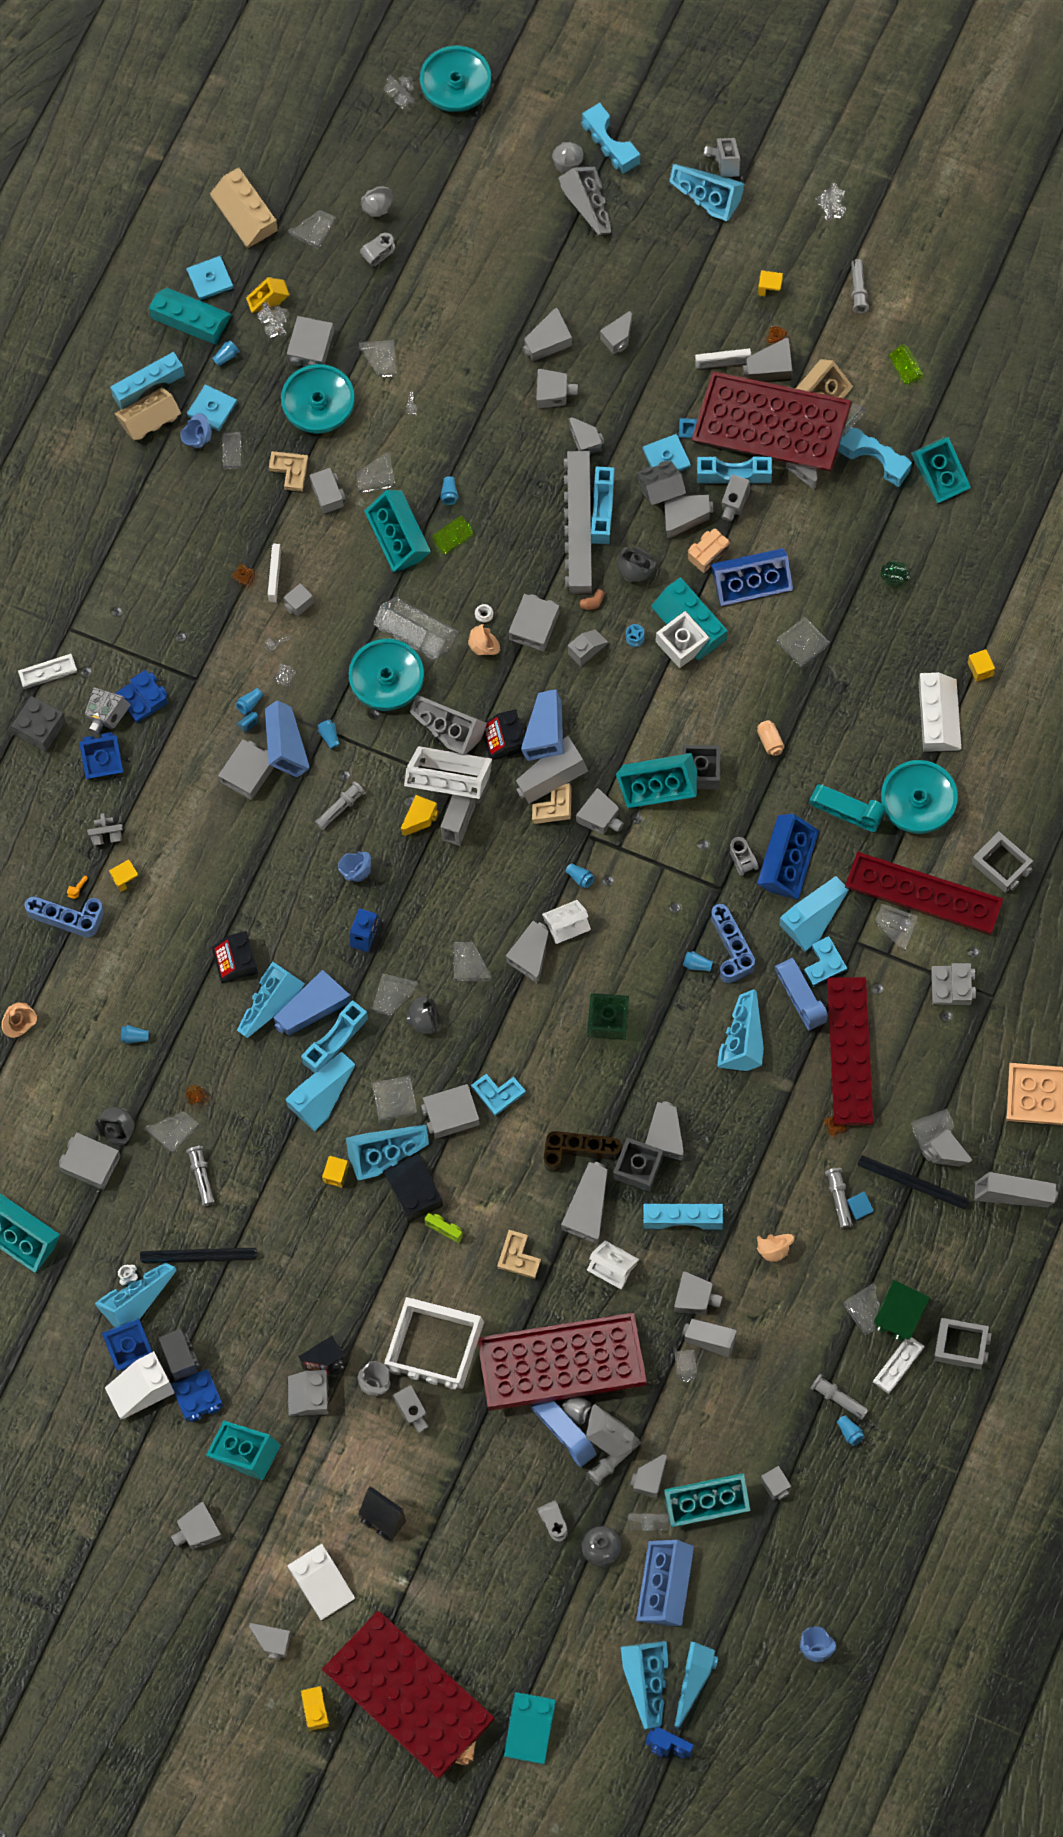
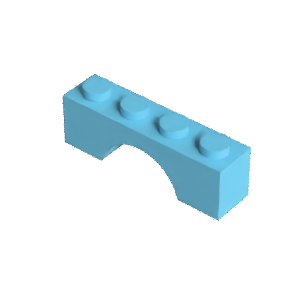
M601 103L582 113L581 124L583 128L591 133V137L596 144L599 143L603 154L606 157L609 156L616 170L619 169L624 174L640 164V153L630 141L617 142L607 135L606 130L610 126V115Z
M172 352L110 386L112 396L122 410L138 401L139 397L148 388L159 383L171 384L185 376L183 365L175 353Z
M849 426L842 435L838 452L850 459L861 455H870L877 458L884 467L883 478L899 487L911 471L912 462L906 456L898 455L892 448L885 447L875 438L864 435L860 429Z
M697 457V483H729L732 474L747 479L750 483H771L772 457H752L749 461L743 463H726L720 461L717 457Z
M596 467L594 507L591 526V543L610 544L614 491L613 467Z
M352 1000L339 1014L332 1029L301 1056L302 1063L312 1072L316 1073L332 1060L368 1020L367 1011Z
M644 1204V1229H665L666 1227L676 1225H690L701 1229L722 1230L723 1204Z

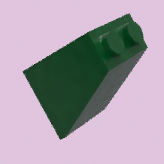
M892 1279L872 1322L876 1324L875 1329L884 1333L889 1330L894 1333V1338L902 1342L905 1339L910 1340L930 1297Z

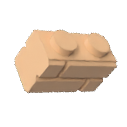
M713 529L711 532L707 531L703 534L698 544L694 543L689 548L688 559L701 572L705 573L711 567V564L718 561L730 549V541L716 529Z

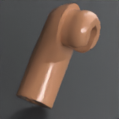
M597 589L594 597L580 601V607L585 610L597 609L605 596V592Z

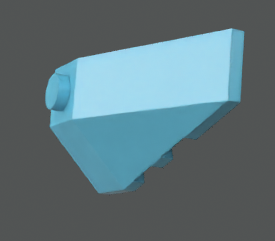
M673 164L669 181L681 192L694 199L697 205L705 208L711 216L725 221L730 219L741 202L745 185L730 178Z
M835 876L780 917L779 925L806 952L812 947V944L820 940L849 889L845 888V885Z
M753 989L739 995L732 1014L734 1018L731 1028L728 1027L726 1031L728 1037L725 1044H721L717 1065L719 1068L749 1071L762 1066L764 1048L757 991Z
M340 1052L285 1099L287 1107L315 1132L329 1118L343 1087L346 1085L355 1067V1063L343 1052Z
M164 1263L145 1273L143 1279L127 1283L128 1287L118 1292L116 1289L109 1292L98 1300L95 1305L114 1327L137 1318L140 1319L177 1269L170 1264Z
M666 1641L621 1647L623 1670L644 1729L660 1727L662 1725L664 1707L662 1689L666 1688L664 1671L668 1669Z
M695 1642L690 1644L675 1722L676 1730H679L709 1678L712 1668L716 1669L718 1657L714 1656L715 1650Z

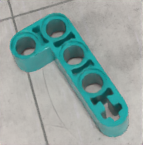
M821 784L816 785L809 800L810 805L871 832L877 831L885 813V806L878 801L870 800L866 804Z

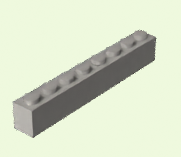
M567 451V458H564V469H568V475H564V486H568V492H564V503H568V508L564 509L565 520H568V525H565V536H568V542H565V553H569V559H565V570H569V576H565V587H569V594H592L590 452Z

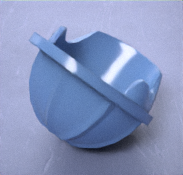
M197 413L188 420L187 426L180 434L184 444L193 448H201L211 440L212 430L207 417L202 413Z
M359 851L357 854L347 853L340 859L338 870L347 881L361 882L371 873V855L367 852Z
M810 1627L802 1633L800 1650L808 1660L817 1663L828 1659L835 1652L836 1644L823 1628Z

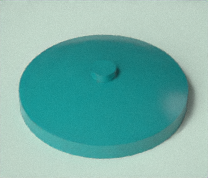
M448 46L435 51L426 59L420 72V85L426 99L437 108L452 112L464 111L475 107L487 96L491 86V71L485 58L477 51L464 46Z
M324 364L308 365L295 371L285 382L281 393L282 409L286 418L298 429L309 433H325L340 427L351 415L355 402L353 386L348 377L337 368Z
M379 639L364 645L354 655L349 666V682L354 695L364 705L376 710L390 711L406 706L419 694L424 681L423 664L417 652L408 644L395 639Z
M924 760L908 761L894 768L886 777L881 791V803L885 806L887 818L901 830L915 834L930 833L943 827L952 818L958 800L956 784L950 774L941 766Z

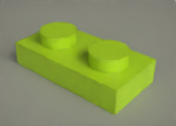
M428 1213L424 1219L425 1225L458 1244L463 1238L460 1227L453 1223L447 1224L437 1214L431 1215Z

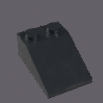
M419 1154L383 1170L407 1222L443 1207L442 1198Z
M369 1486L358 1513L361 1519L360 1523L369 1529L372 1526L377 1530L376 1534L384 1540L389 1538L392 1541L406 1522L404 1511L400 1506Z

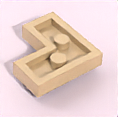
M271 451L269 471L286 473L285 490L303 492L308 455Z
M570 783L551 791V802L533 804L532 821L534 824L571 819L572 787Z
M512 1230L508 1231L497 1265L498 1269L532 1279L536 1278L541 1259L523 1254L528 1235Z

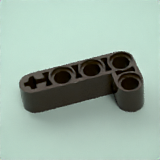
M552 1131L546 1137L544 1166L550 1172L558 1171L562 1164L563 1155L616 1160L621 1154L622 1143L619 1139L613 1137ZM558 1139L560 1143L554 1146L550 1144V1141ZM576 1141L579 1143V1146L573 1148L569 1144ZM595 1143L599 1147L596 1150H591L589 1145ZM612 1146L616 1147L614 1152L611 1151ZM550 1158L558 1160L555 1164H549L547 1161Z

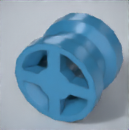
M638 624L630 625L626 629V642L631 647H639L644 642V629Z

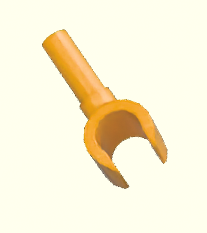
M84 875L76 887L69 886L67 897L77 899L80 889L88 877Z

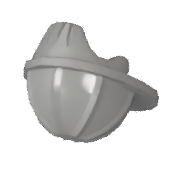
M563 142L557 146L552 154L556 169L566 173L572 168H577L583 160L582 148L572 142Z
M382 186L367 191L365 196L361 197L362 210L372 217L384 215L388 212L394 195L392 190Z
M371 1361L358 1372L357 1378L360 1389L367 1395H382L389 1389L391 1384L389 1379L390 1371L383 1363Z

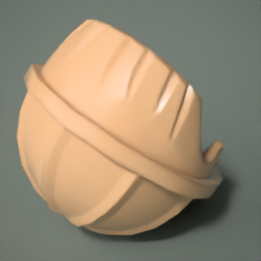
M484 624L475 626L471 630L468 641L471 651L477 655L498 654L500 645L495 636L490 633V629L483 628Z
M17 1002L6 1010L2 1019V1031L8 1037H19L36 1024L37 1015L27 1003Z
M769 1234L766 1239L758 1236L757 1251L767 1261H780L788 1254L789 1245L794 1242V1236L782 1234L774 1237L772 1234Z

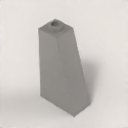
M569 736L563 739V754L541 758L516 780L519 786L516 790L521 799L525 797L528 804L588 772L584 760Z
M598 1162L594 1164L588 1163L561 1224L563 1231L597 1245L600 1240L607 1183V1169L603 1164Z
M993 1172L987 1173L975 1182V1201L1049 1207L1056 1202L1058 1197L1056 1184Z

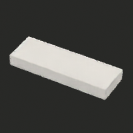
M750 349L697 354L695 355L696 369L746 364V359L751 356Z
M280 544L272 545L268 585L269 601L277 603L281 560Z
M68 654L19 670L18 673L23 688L27 689L77 673L72 654Z
M912 1337L910 1340L905 1339L873 1380V1383L890 1394L924 1349V1346Z

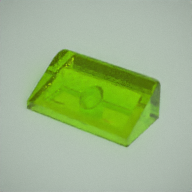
M902 344L888 354L904 384L924 376L908 346Z
M461 515L432 535V540L440 551L445 554L473 535V532Z

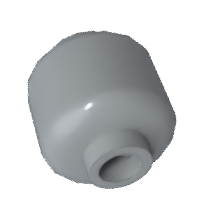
M572 1397L564 1401L562 1410L574 1423L582 1425L590 1420L592 1406L588 1400L581 1397Z

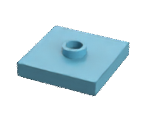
M220 256L186 268L200 301L233 289V284Z
M204 385L187 412V416L192 418L195 414L202 413L207 417L210 427L220 431L237 404V399L208 385Z
M677 434L642 447L650 467L657 466L663 461H672L679 471L691 467Z

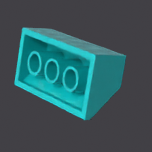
M167 287L156 293L148 308L151 319L216 345L232 316L231 313Z
M386 490L364 510L393 572H398L420 563L431 552L402 491Z
M681 577L666 587L651 606L666 625L685 611L707 634L709 640L695 656L698 661L727 640L728 630Z
M692 753L624 764L616 773L627 808L692 798L697 795V768Z
M0 1193V1249L36 1273L54 1250L60 1234Z
M744 1473L664 1490L666 1510L671 1527L750 1511Z

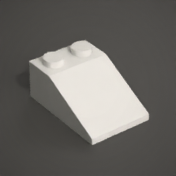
M154 1352L136 1360L105 1387L120 1420L174 1394L172 1386Z
M322 1544L287 1565L321 1621L355 1600L354 1595Z

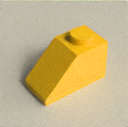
M268 277L246 299L251 312L256 313L279 305L289 296V292L284 280Z
M415 795L401 826L402 835L406 836L427 828L431 825L432 821H436L439 815L437 803Z
M321 1686L302 1690L303 1707L309 1731L330 1727Z

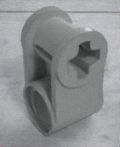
M382 233L361 248V255L372 267L378 265L395 251L392 235L390 233Z
M742 837L734 838L730 844V855L739 875L743 876L747 871L759 869L756 858L752 854L747 841ZM740 845L743 847V850L736 851L734 846Z
M554 1500L537 1508L551 1538L555 1541L566 1539L568 1530L556 1501ZM559 1527V1529H561V1533L558 1534L557 1531H555V1528Z

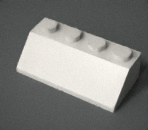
M920 673L919 696L923 752L961 750L957 680L941 673Z

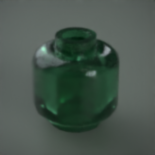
M889 561L886 565L882 566L880 576L886 585L900 587L905 581H908L910 573L904 563Z

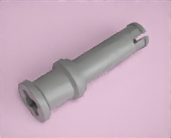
M856 259L855 262H851L854 286L852 291V298L854 299L853 311L855 313H865L869 310V305L866 299L868 292L864 287L863 261Z
M353 781L352 786L346 792H342L340 798L315 823L324 830L348 806H353L354 801L361 795L366 794V792L356 781Z
M195 1146L187 1149L186 1153L189 1155L192 1164L190 1168L195 1172L202 1205L209 1206L214 1204L215 1201L206 1172L208 1165L204 1161L203 1146Z
M833 1168L825 1171L830 1184L829 1191L833 1193L840 1228H849L853 1224L844 1192L846 1184L842 1180V1168Z
M819 1374L810 1389L817 1390L825 1396V1399H832L862 1420L869 1409L837 1389L838 1387L835 1383L831 1384L822 1378L823 1375Z
M634 1435L630 1451L616 1458L610 1455L606 1459H601L599 1465L592 1471L589 1470L587 1472L590 1479L599 1486L601 1481L608 1474H612L614 1468L641 1444L639 1439Z

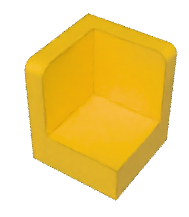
M761 271L758 295L765 296L766 289L780 291L783 273Z
M987 650L969 655L968 665L976 682L994 676L995 667Z
M130 860L109 870L111 878L120 892L127 889L125 883L138 876Z
M329 1156L322 1176L323 1183L342 1188L349 1168L348 1161Z

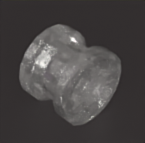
M280 664L278 673L274 675L273 679L278 684L289 687L292 683L291 678L295 676L296 671L288 665Z

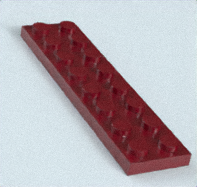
M860 852L856 853L845 884V888L988 935H992L1003 903V898Z
M866 977L827 978L834 1126L873 1125Z

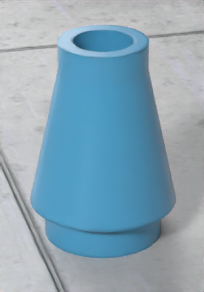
M230 340L223 344L212 359L218 366H221L223 363L236 357L239 349Z
M450 476L444 478L440 499L445 505H453L458 499L455 479Z
M255 688L250 693L238 698V702H236L237 709L244 715L251 713L263 697L262 692Z
M331 720L320 723L318 725V732L329 748L334 749L338 747L340 743L335 723H332Z
M573 863L569 864L566 868V873L581 888H588L593 883L595 876L592 875L591 871L576 866Z
M687 951L683 966L689 970L710 972L713 961L694 951L692 953Z
M130 1025L122 1026L120 1041L125 1042V1044L148 1042L149 1030H143Z
M846 1415L837 1421L848 1444L850 1443L852 1446H855L864 1439L863 1430Z

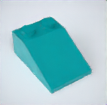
M943 437L911 452L920 474L937 503L971 488L949 437Z
M223 1421L206 1456L245 1475L264 1480L281 1445L269 1434Z
M515 1692L504 1757L545 1764L556 1700Z

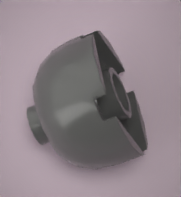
M625 547L619 555L617 567L625 580L640 582L652 574L656 562L651 560L652 556L640 548L633 547L630 550L628 547Z
M430 995L415 999L409 1007V1014L406 1015L408 1024L412 1025L421 1034H432L439 1032L441 1029V1024H437L436 1020L437 1017L440 1018L438 1007L433 998L429 999Z
M119 1107L105 1109L99 1114L94 1123L95 1130L101 1137L105 1135L110 1138L107 1140L108 1142L117 1145L126 1144L135 1129L132 1116L126 1109Z
M596 1526L590 1529L584 1536L582 1553L591 1565L608 1567L614 1564L620 1557L622 1550L621 1539L612 1528Z

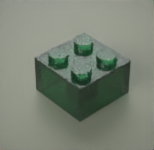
M590 993L588 1037L626 1040L629 996Z

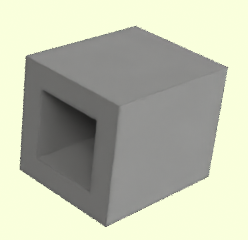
M301 584L284 596L285 609L290 614L294 613L297 617L314 604L313 595Z
M779 1466L761 1476V1482L773 1501L777 1498L782 1500L789 1495L791 1485Z

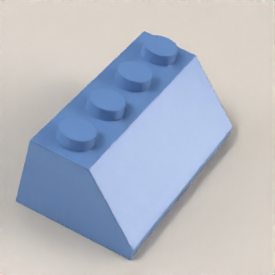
M679 1540L649 1541L636 1621L663 1626H682L694 1546Z

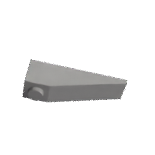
M572 168L560 176L558 179L565 195L598 235L610 234L611 227L608 213L603 207V204L606 202L605 198L601 197L600 191L603 187L596 168Z
M419 695L415 697L410 709V713L426 726L436 738H439L448 749L462 755H466L481 741L487 725L484 721Z

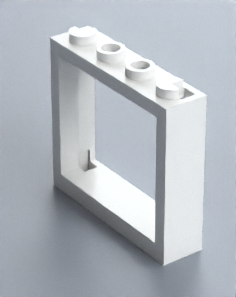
M418 746L406 768L404 786L479 799L490 777L492 759ZM421 758H425V763L420 762ZM419 766H423V767H429V768H435V769H441V770L459 772V773H464V774L476 775V776H478V777H471V776H465V775L447 773V772L436 771V770H430V769H424V768H418V767H419ZM472 787L478 789L477 793L471 792Z
M406 1297L384 1364L388 1367L390 1373L396 1375L404 1373L408 1374L407 1376L411 1379L419 1380V1378H423L430 1384L437 1385L442 1383L449 1389L456 1390V1387L463 1389L484 1321L478 1315ZM413 1312L473 1327L457 1378L397 1363Z

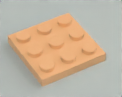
M1010 1063L1006 1121L1063 1125V1067Z

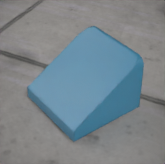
M680 418L679 437L692 438L698 419Z
M256 712L248 713L237 723V726L244 733H247L259 723L258 714Z
M865 1192L847 1200L848 1207L855 1220L874 1212Z

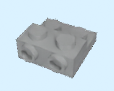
M952 963L951 966L931 967L932 1005H971L972 999L976 998V988L972 987L971 981L975 980V969H971V963Z

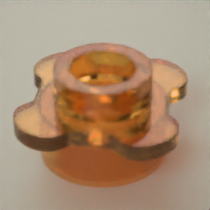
M778 326L770 327L769 336L766 337V341L768 343H777L783 340L786 330Z
M239 564L236 572L232 574V578L239 583L247 584L251 576L254 575V570L248 569L244 564Z
M192 1085L186 1090L185 1097L189 1099V1104L197 1103L205 1097L206 1094L202 1091V1086Z
M833 1116L824 1119V1125L828 1127L829 1135L834 1136L837 1132H844L846 1130V1126L833 1125Z

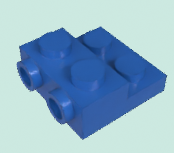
M146 670L130 679V684L115 693L123 696L129 702L130 707L127 711L136 723H139L168 704L166 690L163 686L158 687L154 674L152 672L148 674Z
M112 732L101 734L102 738L94 739V736L83 737V741L79 742L86 779L123 772L117 735L113 736Z
M139 1318L102 1333L116 1370L121 1369V1371H125L136 1360L152 1353Z
M208 1369L171 1384L186 1422L197 1421L202 1418V1415L216 1413L220 1410V1407H223Z
M657 1726L654 1731L650 1730L645 1740L646 1745L652 1749L651 1752L659 1757L663 1755L668 1757L670 1751L673 1750V1754L682 1759L687 1757L690 1759L693 1753V1744Z

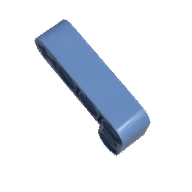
M30 897L25 902V909L30 918L88 938L96 934L104 916L102 903L97 898L89 899L85 903L82 912L38 897ZM93 907H99L96 912H91L90 910ZM50 912H56L53 917L48 916ZM70 917L74 918L71 923L65 922ZM85 924H92L89 929L83 928Z
M717 904L712 909L711 920L731 959L722 963L720 978L725 983H733L754 971L755 959L729 909L723 904ZM732 929L734 932L732 934H726L724 930ZM734 945H740L742 949L737 951L734 950L732 947ZM748 961L751 965L744 967L741 963ZM731 969L734 973L727 975L724 971Z
M790 958L774 966L781 983L806 1028L810 1031L826 1023L827 1011L823 1003L816 1000L795 960Z
M554 1401L530 1405L537 1417L568 1449L571 1457L580 1467L597 1455L586 1435Z

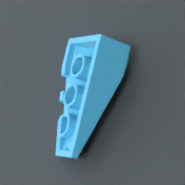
M274 962L270 964L259 982L262 986L258 994L254 993L252 997L254 1000L253 1005L246 1010L237 1029L246 1038L280 1012L302 990L305 984Z
M420 1125L346 1138L348 1157L358 1180L380 1175L383 1173V1170L398 1164V1161L411 1156L429 1145L427 1126Z

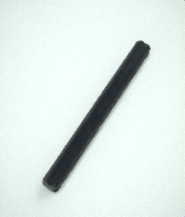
M861 1155L859 1158L858 1166L962 1209H966L969 1203V1199L864 1155Z
M255 1247L140 1252V1261L142 1263L257 1258V1249Z

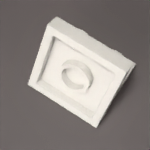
M578 900L542 914L555 944L591 930L587 920V911Z
M604 1241L592 1252L589 1258L591 1262L587 1271L622 1289L631 1270L637 1265L639 1259Z

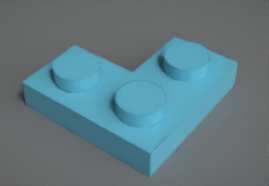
M829 936L812 944L819 962L804 969V973L812 987L827 981V978H833L847 971L845 963Z
M485 1074L471 1085V1088L494 1116H497L526 1094L524 1088L514 1077L498 1088L490 1077Z

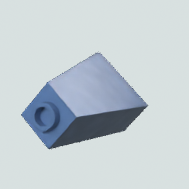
M556 689L541 692L537 695L521 747L527 761L563 754L562 700Z
M277 700L265 708L269 765L294 777H299L310 769L292 707Z
M322 970L273 1017L274 1026L281 1034L285 1032L290 1036L351 1002L350 994Z

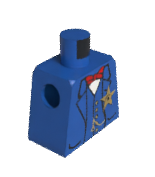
M363 909L358 910L350 930V947L369 952L380 923V918L376 913Z

